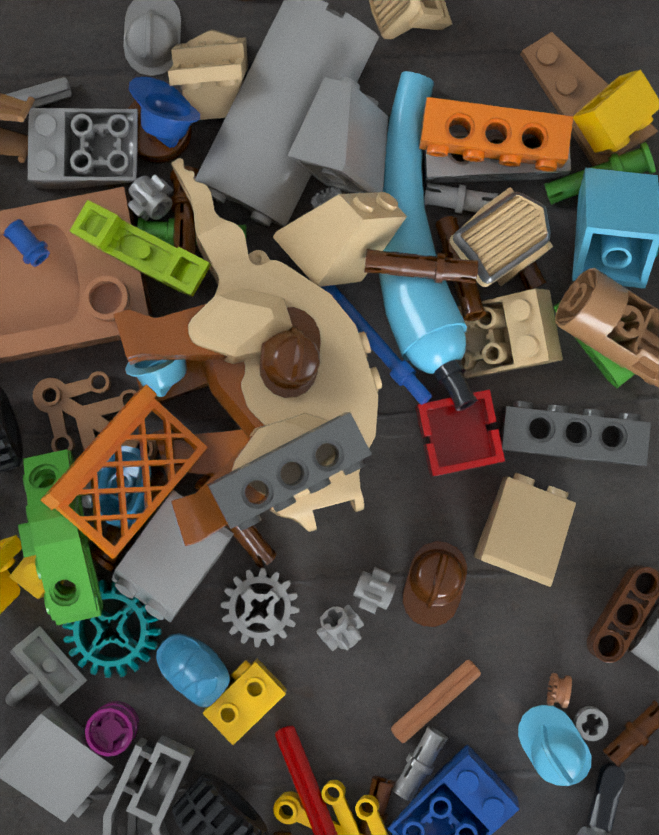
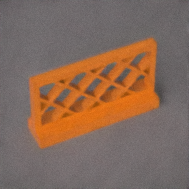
M147 384L133 395L41 499L51 510L54 508L58 510L112 559L119 554L208 448L155 399L157 394ZM151 411L163 420L164 434H146L145 418ZM138 427L139 434L131 435L133 431ZM171 429H173L176 433L171 434ZM183 439L194 451L187 459H174L172 440ZM147 440H165L166 460H148ZM125 441H139L141 461H122L121 445ZM115 453V461L107 462ZM174 465H181L175 472ZM142 466L143 487L125 488L123 467ZM149 466H167L168 482L164 486H150ZM116 467L117 488L98 489L97 472L101 468ZM91 480V489H83ZM151 492H159L152 500ZM125 493H144L145 509L142 513L127 514ZM118 494L120 515H101L99 495ZM92 495L93 516H79L68 505L76 496ZM136 519L128 528L127 520ZM120 520L121 537L114 546L102 536L101 521ZM87 522H94V528Z

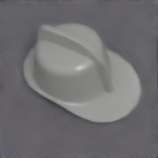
M133 0L127 8L125 16L123 44L125 58L130 66L140 74L148 76L164 74L173 65L171 49L176 44H180V10L173 0Z

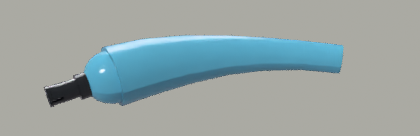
M408 71L401 73L389 118L383 192L390 194L397 200L398 207L407 217L383 251L437 256L425 211L422 174L423 150L419 149L426 98L432 96L434 81L424 75ZM379 273L386 316L403 359L410 361L420 371L435 374L438 382L444 384L456 411H462L474 405L478 400L463 375L466 370L461 363L466 350L465 331L467 326L451 294L447 281L443 280L441 284L434 283V279Z

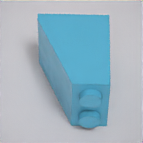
M585 167L578 194L573 281L587 269L596 268L622 286L646 288L659 247L658 175Z

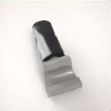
M606 763L601 766L598 773L596 791L593 795L587 824L592 827H582L577 835H611L606 833V831L612 832L619 803L618 798L625 781L624 771L617 765Z

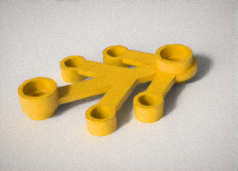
M338 780L328 781L323 787L321 794L323 800L327 804L332 805L339 823L333 821L337 834L364 835L360 833L345 798V786ZM328 788H336L339 791V797H331L328 793ZM288 791L281 794L273 807L275 817L284 824L298 822L311 828L298 793ZM372 795L362 796L355 806L357 816L362 820H367L372 835H388L378 811V800ZM364 802L370 803L373 806V812L367 813L363 811L361 804ZM282 806H290L293 810V815L284 814Z

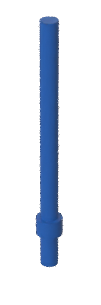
M335 285L322 286L321 288L333 296L356 324L358 333L363 331L366 333L370 348L391 370L390 376L399 386L404 385L421 405L425 404L432 395L416 378V371L406 360L401 361Z

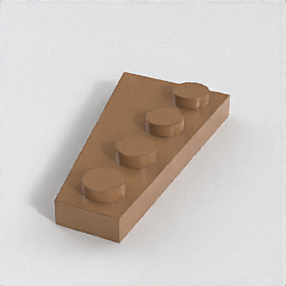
M553 32L523 49L520 54L559 115L574 116L608 86L595 71ZM574 119L571 134L592 166L607 162L608 157L613 153L621 155L629 152L654 136L658 130L649 124L639 131H634L629 136L630 142L616 152H611L609 149L596 153L589 145Z

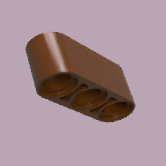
M641 565L634 566L625 573L587 638V647L594 657L606 663H614L624 656L659 597V572L657 570ZM647 573L651 579L650 587L644 592H639L636 588V579L640 574ZM629 604L632 608V617L629 621L620 623L617 618V611L622 605ZM606 635H611L614 640L613 649L609 653L601 654L598 649L599 640Z

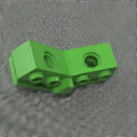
M66 449L23 458L25 472L23 484L28 502L26 506L28 523L19 524L18 528L24 558L36 555L35 566L38 578L42 579L44 586L46 611L48 615H51L52 621L55 620L56 626L101 616L103 601L87 536L55 508L51 510L41 501L42 497L75 462L71 450ZM79 495L68 506L79 516H84L82 495ZM69 580L72 583H74L75 586L66 587L63 586L60 583V581Z

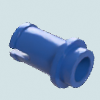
M21 219L12 222L5 229L3 235L23 255V262L25 264H31L33 267H36L48 258L50 254L47 250L48 244L45 241L40 242Z

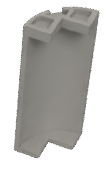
M323 0L283 1L195 178L196 182L208 186L212 200L224 204L227 199L241 204L252 212L250 216L252 220L266 227H269L271 222L283 227L287 225L311 176L308 171L288 157V154L324 77L335 80L347 77L357 82L379 39V36L365 24L346 12L344 15H340L338 12L329 9V3Z

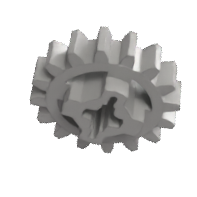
M262 567L259 576H254L252 570L248 569L246 570V580L243 581L238 576L233 579L237 586L236 589L228 587L225 589L224 592L231 598L230 601L221 602L222 608L229 609V613L222 620L223 622H233L234 625L229 631L231 635L238 631L243 634L241 643L244 644L251 637L254 638L255 647H259L262 639L266 638L269 645L272 646L275 643L274 635L278 634L283 639L287 637V632L284 629L285 625L295 627L296 622L290 617V614L299 613L300 607L291 605V601L295 600L298 594L297 592H287L286 589L290 586L291 581L287 580L281 584L278 581L280 572L276 571L272 577H268L266 568ZM265 583L273 586V588L268 592L256 591L251 584ZM240 594L245 601V612L238 617L236 603ZM273 596L266 608L267 615L260 612L248 618L255 606L252 600L256 598L257 601L261 602ZM283 597L285 611L283 618L280 620L279 616L275 613V605ZM252 623H262L269 630L255 631L248 627Z

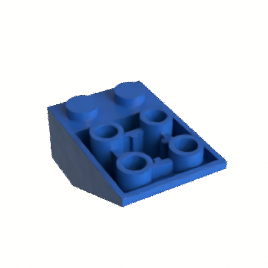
M467 744L435 774L390 824L388 830L393 835H492L520 809L518 797Z

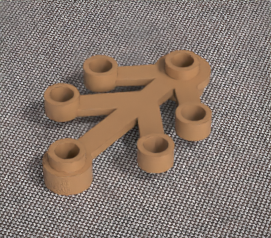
M97 371L92 373L88 379L64 384L56 378L43 379L34 388L33 401L39 410L48 413L54 435L51 442L52 450L54 452L60 451L57 447L58 440L66 438L69 441L67 450H71L72 453L75 448V442L67 434L63 411L76 419L83 450H85L96 438L94 429L101 432L110 422L101 416L119 412L125 405V397L128 394H135L137 391L128 389L123 391L118 397L84 406L70 399L92 391L102 394L110 389V377L104 372ZM98 376H103L106 380V384L102 389H96L93 384L94 379ZM49 389L56 391V399L53 402L45 400V392ZM147 440L150 448L148 456L150 460H156L159 455L156 440ZM125 441L122 446L137 448L140 443L139 441Z

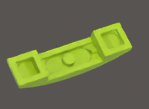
M87 200L69 230L75 236L131 268L192 297L211 266L210 262L179 246L176 248L122 220L117 214Z

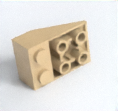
M535 288L484 300L482 303L486 310V315L476 321L468 322L465 320L467 326L465 331L466 350L461 363L466 370L463 374L466 379L563 360L550 290ZM459 306L458 309L463 317L461 306Z

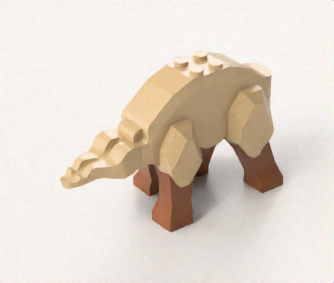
M178 158L171 165L192 206L197 246L203 259L210 262L209 270L218 285L215 296L207 304L158 318L132 310H124L113 315L130 365L145 360H186L187 371L185 376L179 382L172 385L164 397L155 396V399L160 404L209 386L212 395L241 428V430L194 434L208 448L187 473L208 475V473L213 472L215 475L195 494L171 501L185 546H190L204 541L228 525L207 485L210 482L344 412H351L366 444L370 448L376 436L378 389L382 388V382L377 368H369L366 357L368 353H371L366 333L364 331L358 333L356 324L333 296L284 263L270 260L262 250H255L248 254L243 230L235 223L222 219L216 214L208 186L196 182L194 172L184 169L183 159ZM287 307H295L307 312L315 320L320 330L321 339L320 365L314 384L306 393L291 398L275 395L264 385L260 376L259 364L262 343L282 331H288L293 327ZM137 379L139 389H141L143 386ZM164 429L155 431L153 434H164ZM171 429V434L176 433L173 429ZM156 440L161 460H166L165 440ZM172 440L174 459H187L194 451L185 440ZM328 443L322 444L316 451V459L322 466L331 464L335 458V450ZM288 462L282 467L281 478L284 483L293 484L300 478L301 470L296 462ZM174 465L175 472L181 465ZM164 466L166 476H168L167 466ZM360 469L348 475H344L343 471H340L329 477L331 484L312 494L306 489L294 495L296 502L291 506L275 512L273 507L269 510L277 516L296 521L308 532L317 530L313 514L315 509L350 501L355 512L364 510L365 506L359 479ZM254 480L247 485L245 495L248 501L259 502L265 497L266 486L262 481Z

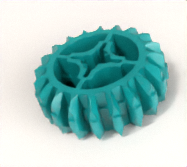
M105 580L98 581L102 600L117 599L126 604L116 614H109L102 609L101 616L90 619L97 629V635L91 645L85 634V619L63 624L62 627L64 629L73 630V634L64 637L63 640L64 643L75 641L77 647L71 649L69 655L73 657L79 652L82 653L84 657L78 663V666L81 668L91 661L93 665L90 673L96 675L101 666H104L105 678L112 677L114 667H116L119 676L124 677L127 674L126 664L134 672L140 669V663L136 657L145 662L151 659V655L144 648L153 650L158 648L159 644L149 637L150 635H160L162 629L151 627V623L159 619L152 615L149 616L145 609L146 605H143L139 599L123 595L115 587L116 583L114 581L111 583V590H108ZM134 611L139 618L141 626L138 642L133 639L134 635L131 634L127 626L128 620ZM123 615L116 628L119 636L117 637L116 633L102 641L108 630L105 620L108 619V622L111 623ZM108 643H116L122 648L125 646L131 651V653L121 657H109L99 652Z

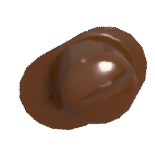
M287 307L293 327L288 331H282L274 335L261 345L260 376L264 385L273 394L283 398L298 397L306 393L314 384L320 365V330L315 320L307 312L295 307Z
M435 541L425 544L416 552L403 590L405 611L414 622L422 626L436 627L445 624L454 616L459 607L467 578V564L464 555L457 547L447 542Z

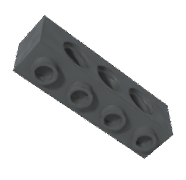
M512 401L511 407L506 406L502 408L499 435L503 451L632 466H647L651 422L640 421L641 415L619 413V419L605 417L604 410L583 409V415L569 413V407L561 405H548L547 411L533 409L534 403L526 401ZM534 419L542 420L547 427L546 435L542 439H536L530 433L529 426ZM570 423L577 424L582 430V437L577 443L570 442L566 437L565 431ZM606 427L614 429L617 433L618 439L613 447L606 446L602 441V432Z
M344 412L207 485L228 526L231 529L238 526L240 531L260 522L262 520L259 516L260 513L272 507L275 512H278L296 502L294 495L306 489L312 494L330 485V476L340 471H343L344 475H348L361 469L366 465L363 459L372 455L351 412ZM328 443L335 450V458L331 464L322 466L316 459V451L319 446ZM288 462H296L301 470L300 478L293 484H286L281 478V469ZM254 480H260L266 486V495L259 502H250L245 495L247 485Z

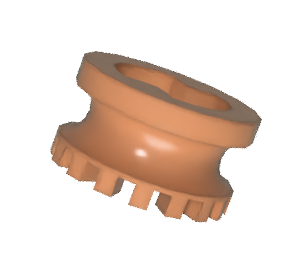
M552 673L548 683L552 687L547 689L551 691L547 692V704L553 706L554 703H559L561 708H567L572 690V677L566 675L564 678H559L557 673Z

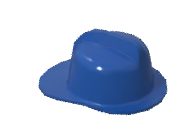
M137 77L129 82V91L141 106L142 128L167 147H175L178 140L187 134L191 123L200 120L201 117L198 110L191 106L185 97L176 88L170 86V84L151 77Z

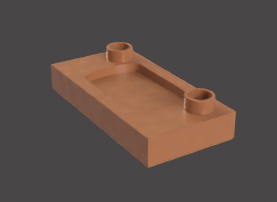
M124 187L0 211V364L119 341L121 338L114 319V313L132 310L153 317L145 274L102 252L69 231L87 200L117 214L122 220L135 226L133 211L128 207V203L131 201L130 196ZM21 219L40 242L45 241L48 244L47 250L50 254L39 266L33 267L31 264H25L23 262V255L3 235L5 229L12 222Z

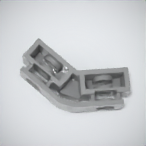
M164 735L161 736L153 749L146 746L148 740L141 737L133 749L103 815V835H119L117 831L118 805L124 792L133 796L126 810L128 812L127 835H169L164 818L195 750ZM147 758L152 764L143 784L140 783L138 785L134 782L142 763Z

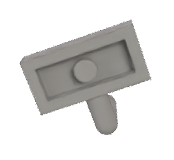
M39 626L10 651L28 675L9 691L5 701L9 706H16L23 697L39 685L58 707L87 680Z

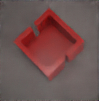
M490 389L473 393L478 401L462 411H456L451 398L427 402L423 405L418 404L415 407L421 437H429L430 440L429 444L423 445L430 477L505 462L499 430L487 432L486 425L497 422Z

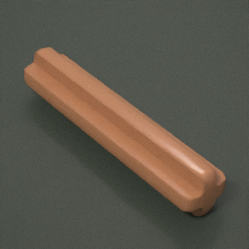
M466 660L391 727L394 736L402 743L409 740L480 677V670L472 661Z

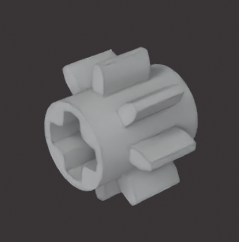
M156 174L151 179L148 176H141L129 188L128 194L133 200L128 203V207L145 221L149 217L154 220L160 219L168 213L172 206V199L168 195L173 192V189Z
M374 567L372 574L365 571L362 572L353 596L361 599L358 605L359 608L375 614L377 607L387 610L397 586L389 582L390 573Z
M347 605L344 609L333 606L326 610L319 618L322 628H319L316 632L331 651H334L337 647L349 650L362 638L358 629L364 626V622L358 614H355L350 605Z

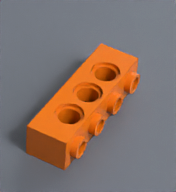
M427 97L424 106L419 149L427 150L426 154L434 157H447L448 153L463 155L462 158L471 162H483L484 158L499 160V164L503 166L518 167L521 163L534 164L537 170L553 172L557 168H562L568 160L573 116ZM453 125H461L466 128L468 136L463 139L454 138L450 134L449 128ZM491 129L498 130L502 133L504 141L499 144L491 143L486 138L485 132ZM526 134L536 136L540 147L535 149L526 147L522 141V136Z

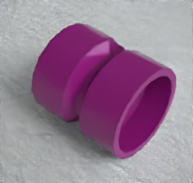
M112 701L101 706L86 724L85 736L90 748L97 754L107 757L116 756L125 751L138 734L140 724L136 711L129 704L121 701Z

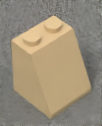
M386 192L338 194L276 231L273 238L306 276L319 287L362 282L367 273H364L367 249L383 251L407 216L398 207L397 200Z
M515 473L513 478L503 477L473 557L551 587L576 503L567 499L568 492L552 486H548L547 491L533 486L535 480L522 474Z

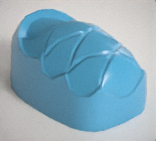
M121 446L122 461H141L140 449ZM115 453L107 462L115 461ZM142 466L123 467L125 488L143 487ZM149 466V475L151 478V468ZM116 467L101 468L97 472L98 489L117 488ZM125 493L127 514L142 513L145 509L144 493ZM118 494L99 495L101 515H120ZM136 519L127 520L128 527H130ZM120 520L105 521L110 525L121 528Z
M180 633L171 634L161 642L156 650V661L165 679L199 707L211 706L228 687L230 676L227 668L212 648L202 641Z

